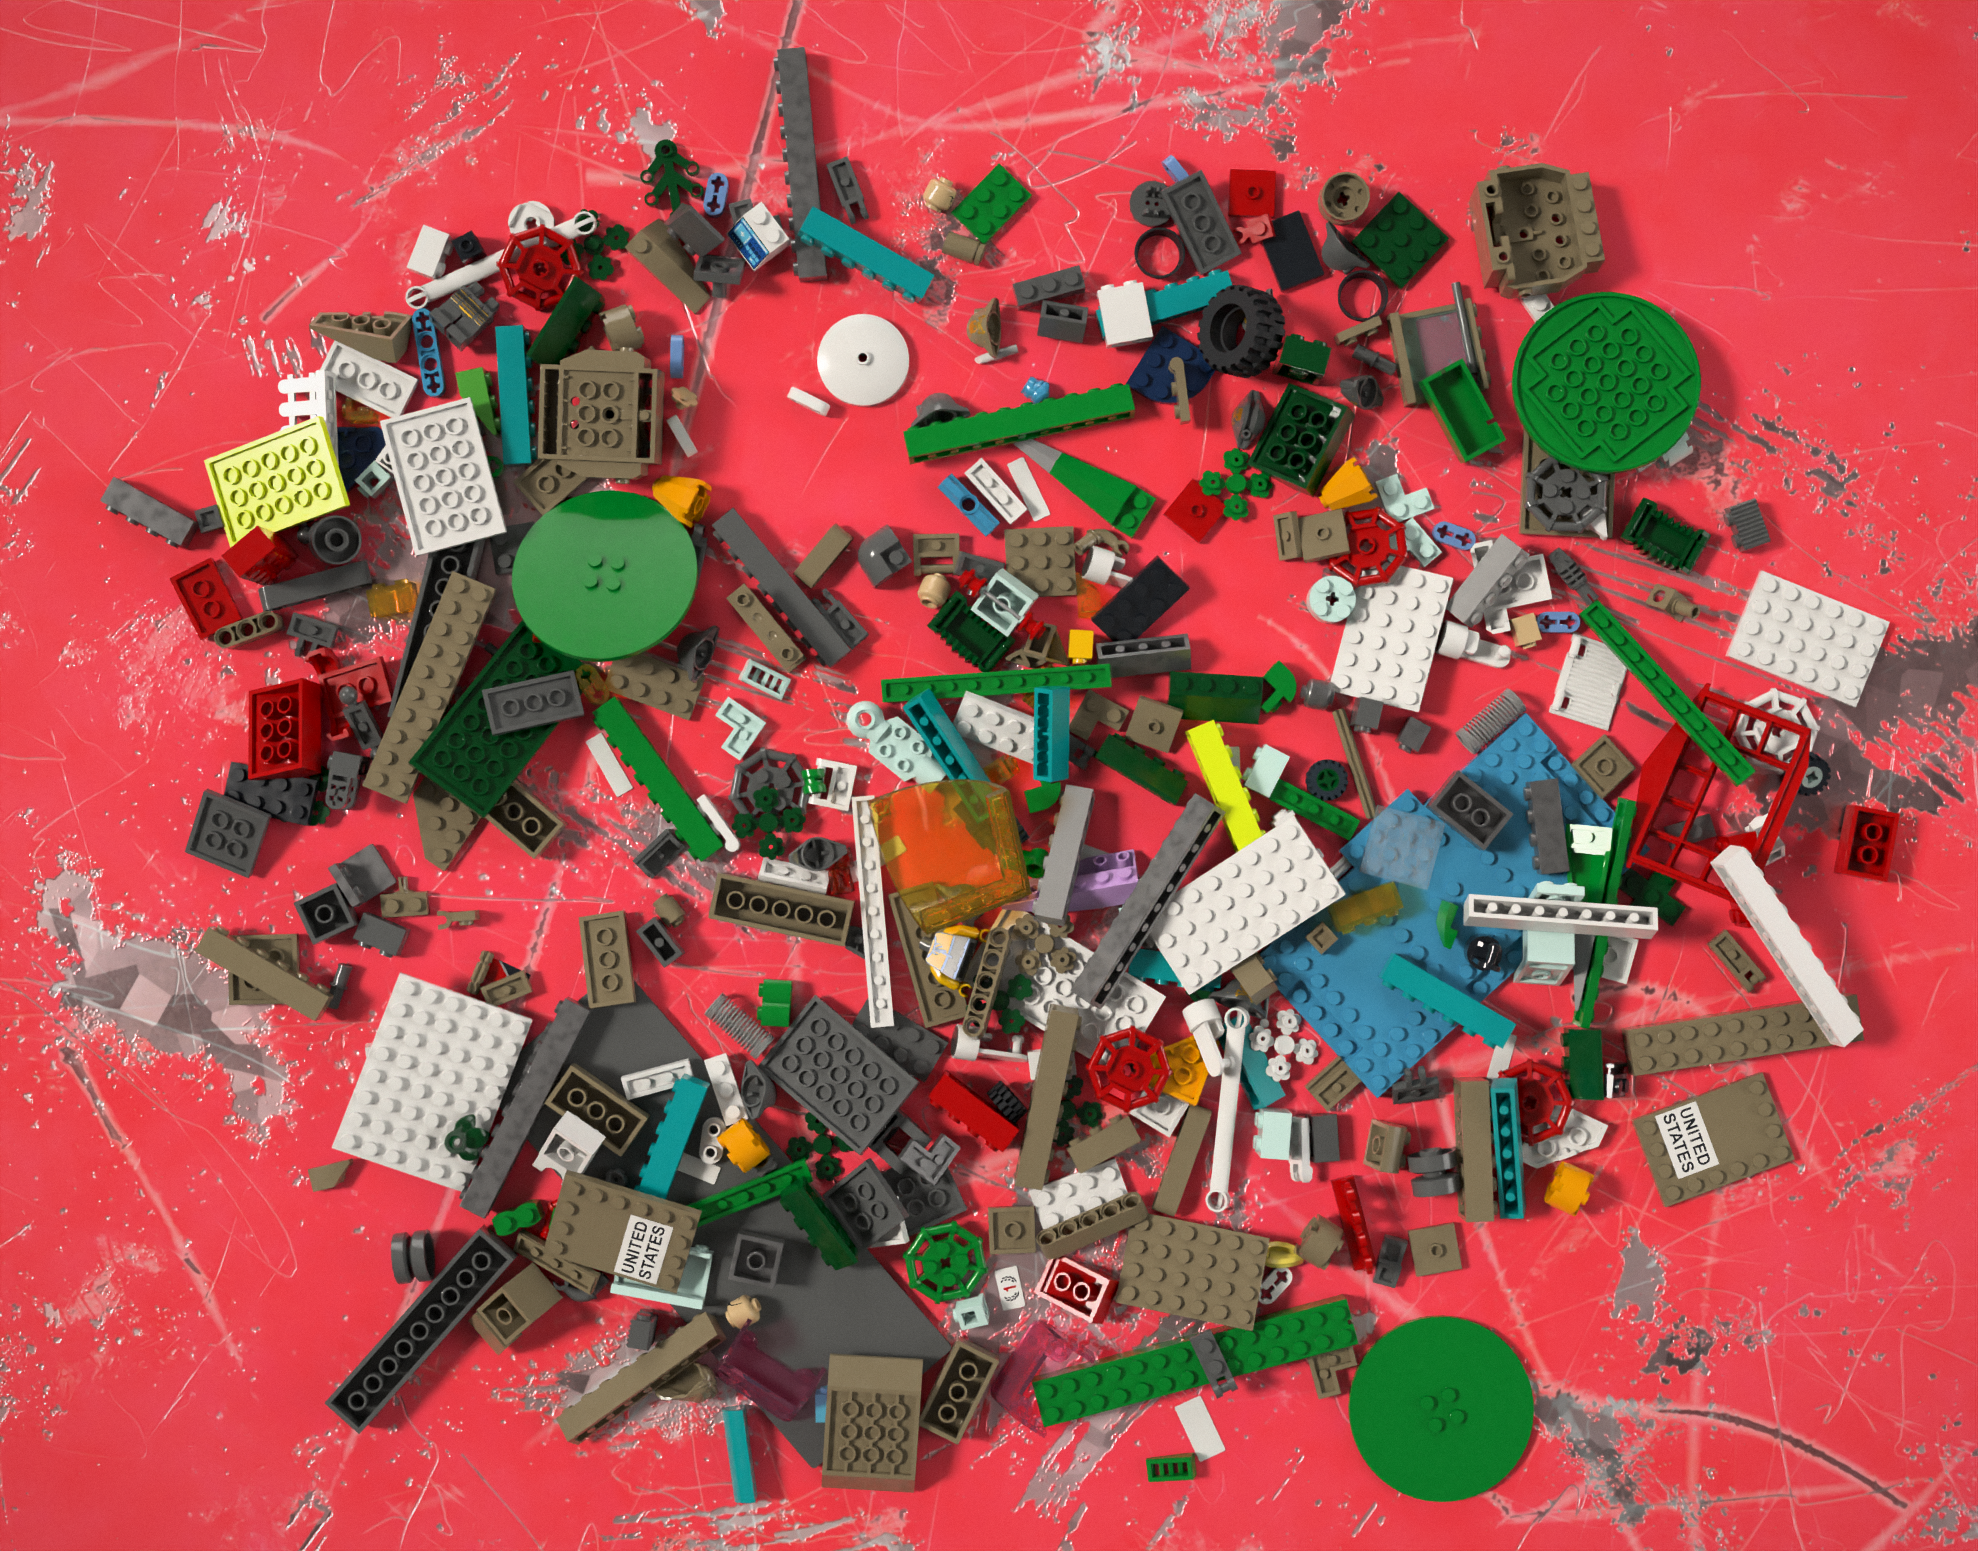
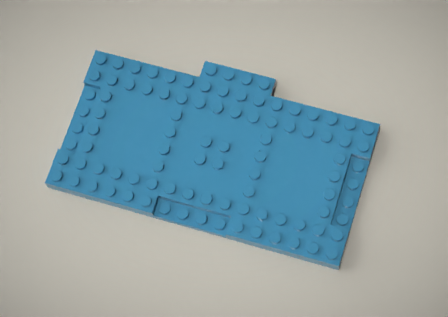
M1527 713L1521 714L1459 770L1513 813L1512 817L1484 851L1478 850L1425 807L1436 792L1422 804L1409 789H1406L1339 850L1353 866L1338 881L1346 895L1272 941L1259 953L1265 961L1262 965L1265 970L1270 968L1278 979L1274 983L1278 987L1279 992L1329 1047L1341 1057L1345 1064L1376 1098L1380 1097L1404 1075V1068L1410 1069L1459 1025L1456 1022L1453 1026L1442 1019L1444 1015L1438 1011L1432 1014L1422 1008L1424 1003L1415 999L1413 1003L1401 996L1402 990L1395 987L1393 991L1381 984L1383 979L1378 976L1391 953L1402 957L1480 1003L1506 980L1522 962L1523 930L1464 926V902L1468 895L1528 898L1537 883L1543 881H1550L1556 885L1568 883L1567 871L1537 874V870L1533 869L1532 856H1535L1534 847H1531L1529 843V833H1532L1531 824H1528L1526 820V810H1529L1528 801H1525L1523 796V787H1526L1525 782L1558 778L1565 834L1566 824L1612 828L1615 812L1603 799H1600L1572 768L1567 759L1557 750V746ZM1630 841L1628 842L1627 848H1626L1627 855H1628V849H1629V843H1630ZM1646 844L1640 853L1642 856L1650 850ZM1626 862L1623 864L1622 875L1630 869L1626 867ZM1442 900L1459 906L1450 927L1458 931L1451 949L1443 946L1436 925ZM1321 921L1338 938L1322 954L1305 938ZM1487 934L1499 942L1502 948V958L1498 964L1501 967L1500 972L1478 970L1467 962L1464 956V946L1471 936Z

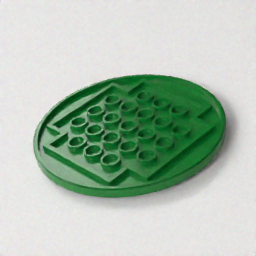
M1596 292L1568 299L1547 311L1537 320L1524 337L1518 349L1512 372V397L1515 410L1530 438L1541 450L1558 462L1577 470L1597 474L1632 471L1644 467L1665 455L1676 445L1690 426L1696 413L1701 393V373L1697 354L1682 327L1668 313L1653 303L1636 296L1617 292Z
M611 490L591 492L573 497L544 514L532 526L521 542L512 571V589L516 606L523 621L535 637L560 654L592 662L616 661L636 656L667 638L681 623L690 609L698 582V563L695 549L682 523L664 506L654 500L635 493Z
M1435 1315L1420 1317L1404 1322L1386 1332L1368 1349L1361 1359L1349 1391L1348 1417L1350 1429L1355 1444L1367 1465L1382 1481L1395 1490L1425 1501L1452 1502L1463 1500L1485 1492L1496 1485L1514 1468L1521 1458L1530 1438L1533 1425L1534 1402L1532 1389L1526 1371L1517 1355L1491 1330L1476 1322L1455 1316Z

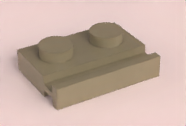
M1336 1056L1304 1087L1328 1112L1358 1085L1361 1080L1345 1064L1340 1056Z

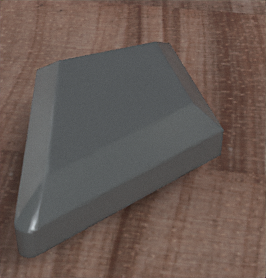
M850 925L845 948L865 959L863 929Z

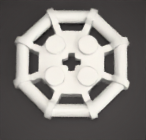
M1771 688L1770 691L1748 702H1744V704L1757 708L1771 701L1772 708L1765 712L1801 725L1796 715L1800 711L1808 728L1811 729L1810 752L1812 751L1820 726L1817 725L1804 697L1799 698L1778 691L1777 688ZM1779 701L1794 705L1791 711L1779 707ZM1741 714L1736 731L1733 732V737H1736L1741 746L1752 749L1746 736L1752 735L1758 746L1766 723L1756 719L1753 723L1752 731H1745L1750 716ZM1782 729L1783 731L1780 732L1781 736L1778 738L1777 735H1773L1771 732L1764 752L1776 755V759L1783 761V754L1796 749L1800 737L1798 734ZM1746 756L1747 762L1750 765L1753 764L1774 771L1777 774H1783L1784 772L1782 769ZM1789 758V759H1787V760H1785V761H1783V762L1790 763L1789 760H1790L1791 758Z

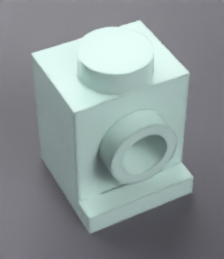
M373 461L355 481L360 485L357 489L366 498L369 496L376 498L395 479L379 463ZM378 479L379 483L373 487L372 480Z
M980 1293L977 1297L956 1301L953 1317L956 1323L959 1322L961 1330L984 1326L989 1323L990 1312L983 1293Z

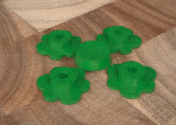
M1234 448L1232 451H1226L1223 454L1224 467L1230 469L1232 473L1226 482L1223 478H1220L1221 474L1219 472L1205 471L1202 475L1203 479L1199 481V485L1203 487L1202 491L1206 496L1212 494L1219 495L1221 489L1226 485L1228 491L1234 495L1224 501L1225 508L1223 509V514L1226 517H1232L1234 521H1238L1240 517L1245 518L1248 515V509L1246 508L1248 503L1246 500H1242L1238 494L1247 488L1251 491L1253 497L1266 498L1269 495V490L1272 488V483L1269 482V476L1263 473L1259 475L1256 473L1252 474L1251 479L1246 482L1245 478L1239 473L1248 466L1246 463L1248 454L1240 452L1238 448Z

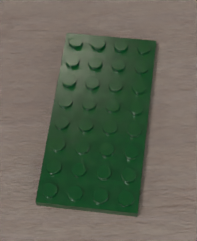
M522 620L410 759L408 764L481 818L485 819L560 722L492 736L482 690L574 670L581 697L597 677V673L578 659L560 654L543 643L533 642V633Z

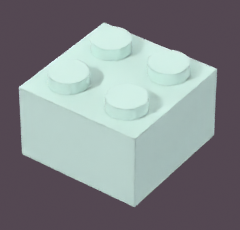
M1265 1107L1259 1109V1112H1255L1254 1125L1258 1128V1134L1253 1136V1149H1255L1260 1158L1289 1160L1292 1113L1288 1109Z

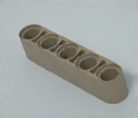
M1003 927L993 928L988 935L962 1028L964 1033L973 1040L981 1039L986 1033L1011 947V936ZM998 934L1006 935V939L1002 944L994 942ZM998 956L999 963L996 966H989L988 960L990 957ZM991 978L993 979L992 986L988 989L982 988L983 980ZM980 1000H984L987 1003L983 1011L975 1009L976 1003ZM975 1022L979 1023V1031L974 1034L969 1033V1026Z
M1199 1105L1195 1107L1188 1106L1152 1204L1153 1210L1175 1216L1206 1132L1212 1110Z
M1130 1192L1044 1229L1037 1235L1036 1240L1047 1259H1056L1143 1221L1148 1215V1210L1139 1193Z

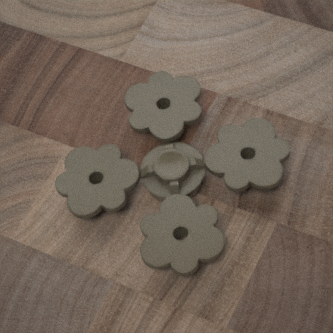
M1030 914L1016 919L1013 933L1016 936H1020L1023 941H1027L1029 938L1035 939L1034 946L1036 949L1032 951L1025 949L1022 951V955H1018L1015 958V963L1019 966L1020 973L1026 972L1030 976L1036 974L1037 968H1040L1042 962L1039 960V953L1049 954L1051 952L1053 959L1050 961V965L1055 967L1056 971L1060 974L1065 973L1067 969L1072 970L1074 968L1073 962L1076 960V954L1069 952L1067 947H1062L1061 950L1054 949L1055 941L1053 937L1058 936L1066 938L1068 933L1074 930V924L1070 922L1071 917L1069 915L1066 917L1065 925L1061 928L1058 925L1048 923L1050 935L1046 933L1038 935L1037 928L1039 923L1034 921L1033 916Z

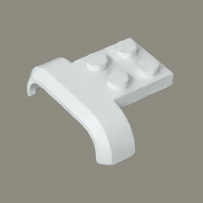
M1492 540L1475 543L1471 548L1470 552L1474 568L1493 545ZM1543 554L1527 557L1526 564L1516 571L1512 576L1511 583L1501 590L1496 602L1486 609L1483 613L1486 630L1492 634L1511 631L1507 613L1508 608L1552 599Z

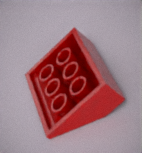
M300 678L249 691L248 780L297 778L321 773V684Z

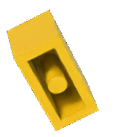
M1070 629L1068 660H1072V664L1086 665L1087 661H1091L1094 631Z

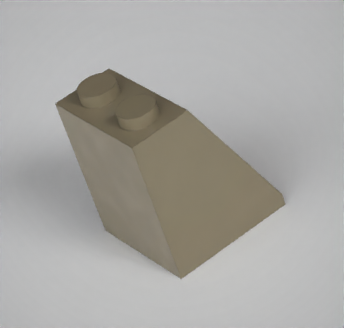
M533 1262L503 1285L477 1311L504 1344L507 1345L563 1297Z

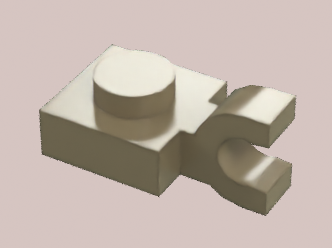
M479 910L459 912L437 911V916H445L447 919L445 924L438 925V930L449 928L455 921H459V925L462 926L473 925V920L480 919Z

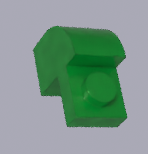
M1278 660L1263 676V681L1274 690L1261 705V710L1265 714L1269 711L1274 713L1282 705L1281 698L1290 703L1296 693V680L1292 672Z
M1040 781L1041 787L1024 791L1029 813L1051 807L1060 795V782L1051 784V782Z

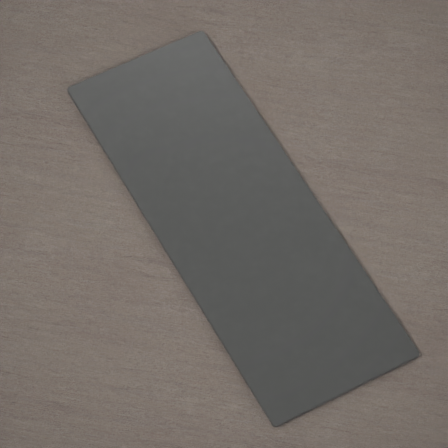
M634 980L636 1003L593 1009L551 1093L569 1067L574 1063L626 1098L621 1076L689 1058L694 1077L710 1083L684 1151L688 1155L701 1159L699 1149L704 1123L711 1117H719L724 1121L705 1062ZM584 995L578 1002L589 1007L588 995ZM544 1031L520 1051L499 1105L502 1111L507 1103H512L515 1097L512 1093L517 1083L522 1084L525 1078L523 1071L527 1063H532L536 1056L533 1054L539 1041L543 1042L547 1035ZM672 1088L630 1099L629 1101L651 1115L621 1157L601 1144L583 1175L605 1181V1175L609 1170L619 1168L624 1171V1175L628 1178L627 1184L623 1187L634 1190L636 1184L640 1186L643 1179L639 1176L644 1163H649L651 1156L647 1155L652 1142H657L659 1135L655 1134L660 1121H665L667 1116L664 1113L665 1106L668 1100H673L675 1095ZM546 1104L527 1138L538 1153L553 1128L563 1117ZM748 1114L749 1118L746 1120L753 1126L752 1129L756 1134L758 1133L764 1140L770 1153L773 1154V1160L777 1162V1167L774 1170L793 1163L756 1120H751ZM710 1126V1131L714 1134L717 1133V1126ZM709 1148L707 1149V1155L714 1156L715 1151ZM725 1148L721 1159L713 1164L721 1168L715 1184L677 1170L666 1200L688 1205L758 1177V1171L752 1168L750 1171L743 1173L739 1166H735L728 1158L727 1154L730 1152ZM553 1169L557 1173V1175L562 1179L561 1174L557 1170ZM813 1187V1189L816 1191V1193L819 1195V1197L822 1199V1201L825 1203V1205L828 1207V1209L831 1211V1213H832V1214L834 1215V1217L837 1219V1217L835 1216V1214L833 1213V1211L831 1210V1208L829 1207V1205L827 1204V1202L825 1201V1199H824V1198L820 1195V1193ZM780 1194L697 1227L691 1247H695L696 1244L709 1247V1250L714 1251L704 1306L700 1310L670 1305L687 1324L699 1313L707 1312L715 1316L727 1339L712 1349L711 1352L810 1467L816 1468L823 1462L825 1422L816 1423L815 1393L816 1389H820L821 1386H828L830 1353L923 1359V1375L951 1350V1345L868 1249L862 1253L858 1251V1262L836 1271L832 1265L828 1267L821 1258L823 1253L818 1247L814 1248L808 1241L807 1237L809 1235L804 1229L800 1230L793 1220L795 1216L792 1212H786L782 1207ZM740 1230L786 1239L774 1289L728 1279ZM746 1294L752 1299L756 1298L762 1308L759 1311L760 1319L743 1330L737 1327L733 1328L726 1318L727 1306L730 1302Z

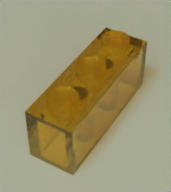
M1394 881L1386 882L1327 906L1335 931H1342L1343 935L1355 931V926L1364 923V926H1368L1378 922L1377 918L1386 915V918L1399 914V909L1404 908Z

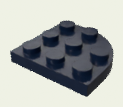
M1162 326L1126 384H1129L1132 390L1153 402L1173 404L1177 403L1176 396H1172L1171 382H1174V374L1170 373L1168 369L1172 358L1179 357L1183 360L1188 400L1195 397L1205 388L1216 370L1212 369L1202 357L1203 353L1200 352L1199 348Z

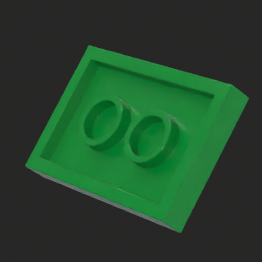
M998 164L951 212V215L980 243L986 244L1023 207L1032 195L1004 167Z

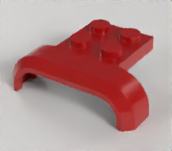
M327 647L308 652L305 662L310 663L314 667L321 684V690L331 722V731L326 736L332 741L354 735L342 711L348 705L342 703L339 698V692L343 687L351 686L355 688L358 693L356 701L361 702L365 700L370 709L392 701L393 689L383 656L341 668L338 658Z

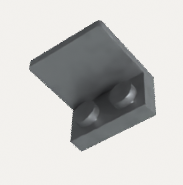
M374 844L368 845L345 861L335 863L328 868L352 907H359L397 882Z

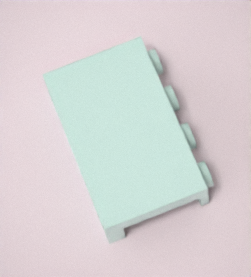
M699 1244L690 1248L677 1294L617 1275L614 1276L610 1293L702 1310L705 1303L714 1251L709 1250L708 1246Z

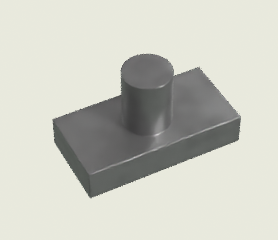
M1710 814L1696 817L1687 837L1688 842L1695 843L1717 836ZM1687 820L1664 827L1665 833L1679 837ZM1669 843L1670 849H1674L1675 845Z

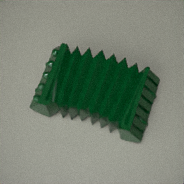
M1643 497L1638 507L1635 508L1636 510L1628 525L1625 526L1626 528L1620 538L1627 545L1634 543L1633 549L1640 547L1639 554L1646 552V560L1654 557V563L1661 561V567L1668 565L1669 570L1675 568L1676 573L1689 576L1693 567L1696 566L1702 551L1706 548L1711 535L1703 529L1694 531L1693 526L1687 528V524L1681 526V521L1674 523V517L1668 519V513L1663 515L1664 509L1658 511L1657 503Z
M956 590L947 599V602L939 612L934 615V618L928 623L927 627L936 635L941 634L940 640L946 639L945 645H952L951 652H958V658L965 656V662L972 661V667L978 665L979 671L990 672L996 667V664L1007 651L1009 652V649L1016 640L1011 635L1007 637L1003 633H999V630L993 629L992 625L987 626L988 622L982 621L980 616H977L976 613L970 610L972 606L967 605V598Z

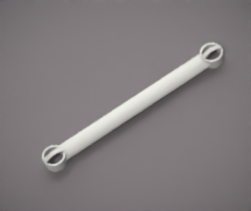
M582 211L577 213L574 218L550 229L568 239H574L581 235L592 234L597 228V221L594 215ZM583 215L591 216L590 218H587L577 223L579 217ZM593 222V227L588 232H581L578 229L585 224ZM539 236L522 241L525 247L539 244ZM544 237V244L554 248L560 245ZM517 246L509 262H517L522 252ZM504 249L427 284L409 288L405 296L407 304L414 309L425 308L430 302L459 290L463 285L468 286L500 272L499 267L496 266V261H499ZM423 290V292L410 297L413 291ZM426 296V300L421 306H414L411 303Z
M1240 1006L1228 1010L1224 1017L1227 1026L1224 1058L1232 1056L1235 1059V1066L1232 1069L1224 1068L1222 1073L1210 1192L1205 1198L1207 1207L1214 1212L1225 1210L1231 1201L1228 1186L1245 1027L1249 1024L1250 1020L1248 1011ZM1237 1010V1021L1234 1026L1230 1021V1013ZM1242 1014H1243V1016H1244V1023H1243V1025L1241 1026V1020H1242ZM1213 1192H1218L1216 1206L1211 1202V1194ZM1223 1196H1224V1198H1225V1204H1224L1223 1207H1221V1206H1222Z

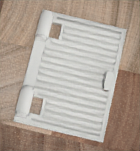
M1573 633L1570 650L1566 654L1549 713L1608 731L1627 668L1604 643ZM1581 645L1586 646L1583 657L1578 655ZM1564 697L1569 698L1566 709L1561 708Z

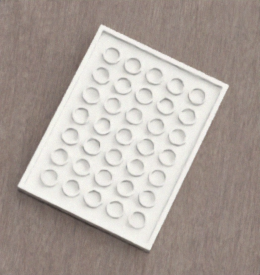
M400 972L332 1148L462 1192L464 1187L469 1185L470 1175L478 1159L466 1161L458 1154L450 1153L445 1148V1137L451 1131H454L455 1124L460 1118L469 1114H474L476 1117L475 1128L478 1127L488 1132L490 1131L533 1021L532 1018ZM460 1139L455 1140L454 1146L459 1145ZM483 1146L477 1148L479 1151V1157L482 1152Z

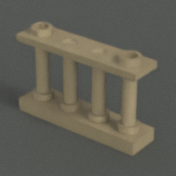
M743 584L726 598L785 670L790 673L807 659L749 587Z

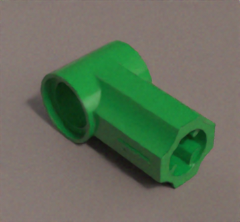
M1005 846L1001 865L1025 870L1029 877L1038 879L1043 877L1045 873L1043 862L1045 856H1049V853L1042 848H1034L1029 852Z

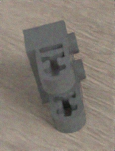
M333 751V755L329 756L327 768L330 769L325 797L328 807L335 810H349L356 805L361 779L365 780L371 757Z
M899 1109L869 1148L902 1175L908 1166L897 1158L899 1154L887 1142L900 1128L923 1148L932 1141V1138Z

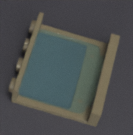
M1466 298L1464 304L1478 372L1471 375L1479 390L1485 392L1491 384V377L1489 371L1485 370V349H1481L1479 340L1482 339V332L1480 326H1476V304H1472L1471 298ZM1455 304L1405 314L1395 312L1390 313L1386 317L1404 407L1428 403L1417 384L1419 381L1463 358L1467 365Z

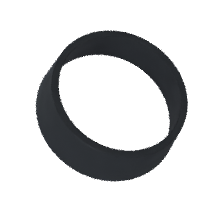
M1158 227L1144 232L1139 237L1135 245L1134 255L1138 267L1144 274L1151 278L1162 279L1174 274L1181 267L1185 257V248L1181 238L1175 232L1167 228ZM1157 235L1170 238L1176 244L1179 251V261L1176 268L1171 273L1161 276L1145 271L1138 260V252L1142 243L1146 239Z
M1367 270L1352 272L1343 279L1339 286V307L1352 320L1366 321L1381 314L1387 305V286L1383 279L1374 272ZM1356 278H1366L1378 286L1381 293V304L1374 315L1368 318H1357L1350 315L1341 304L1340 295L1343 287L1349 281Z

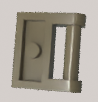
M959 533L913 534L914 576L935 573H953V575H958L954 573V569L960 552ZM953 557V564L921 565V558Z

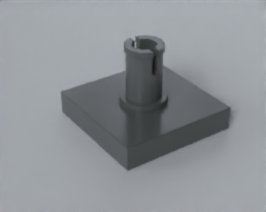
M707 254L703 257L699 256L694 270V280L713 282L712 296L724 298L727 295L726 284L740 285L746 267V260L739 257Z

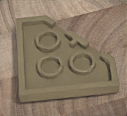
M424 777L413 794L424 856L426 860L441 870L446 871L482 818L427 777Z

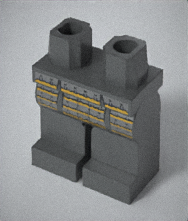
M477 282L468 287L463 285L459 291L455 292L439 308H435L429 313L430 322L443 335H446V338L461 352L487 326L493 323V316L500 309V304L492 297L484 304L479 300L485 293V290Z

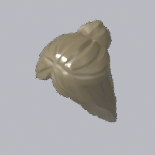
M695 1361L654 1392L658 1398L664 1401L679 1400L703 1403L718 1394L716 1375L707 1364Z

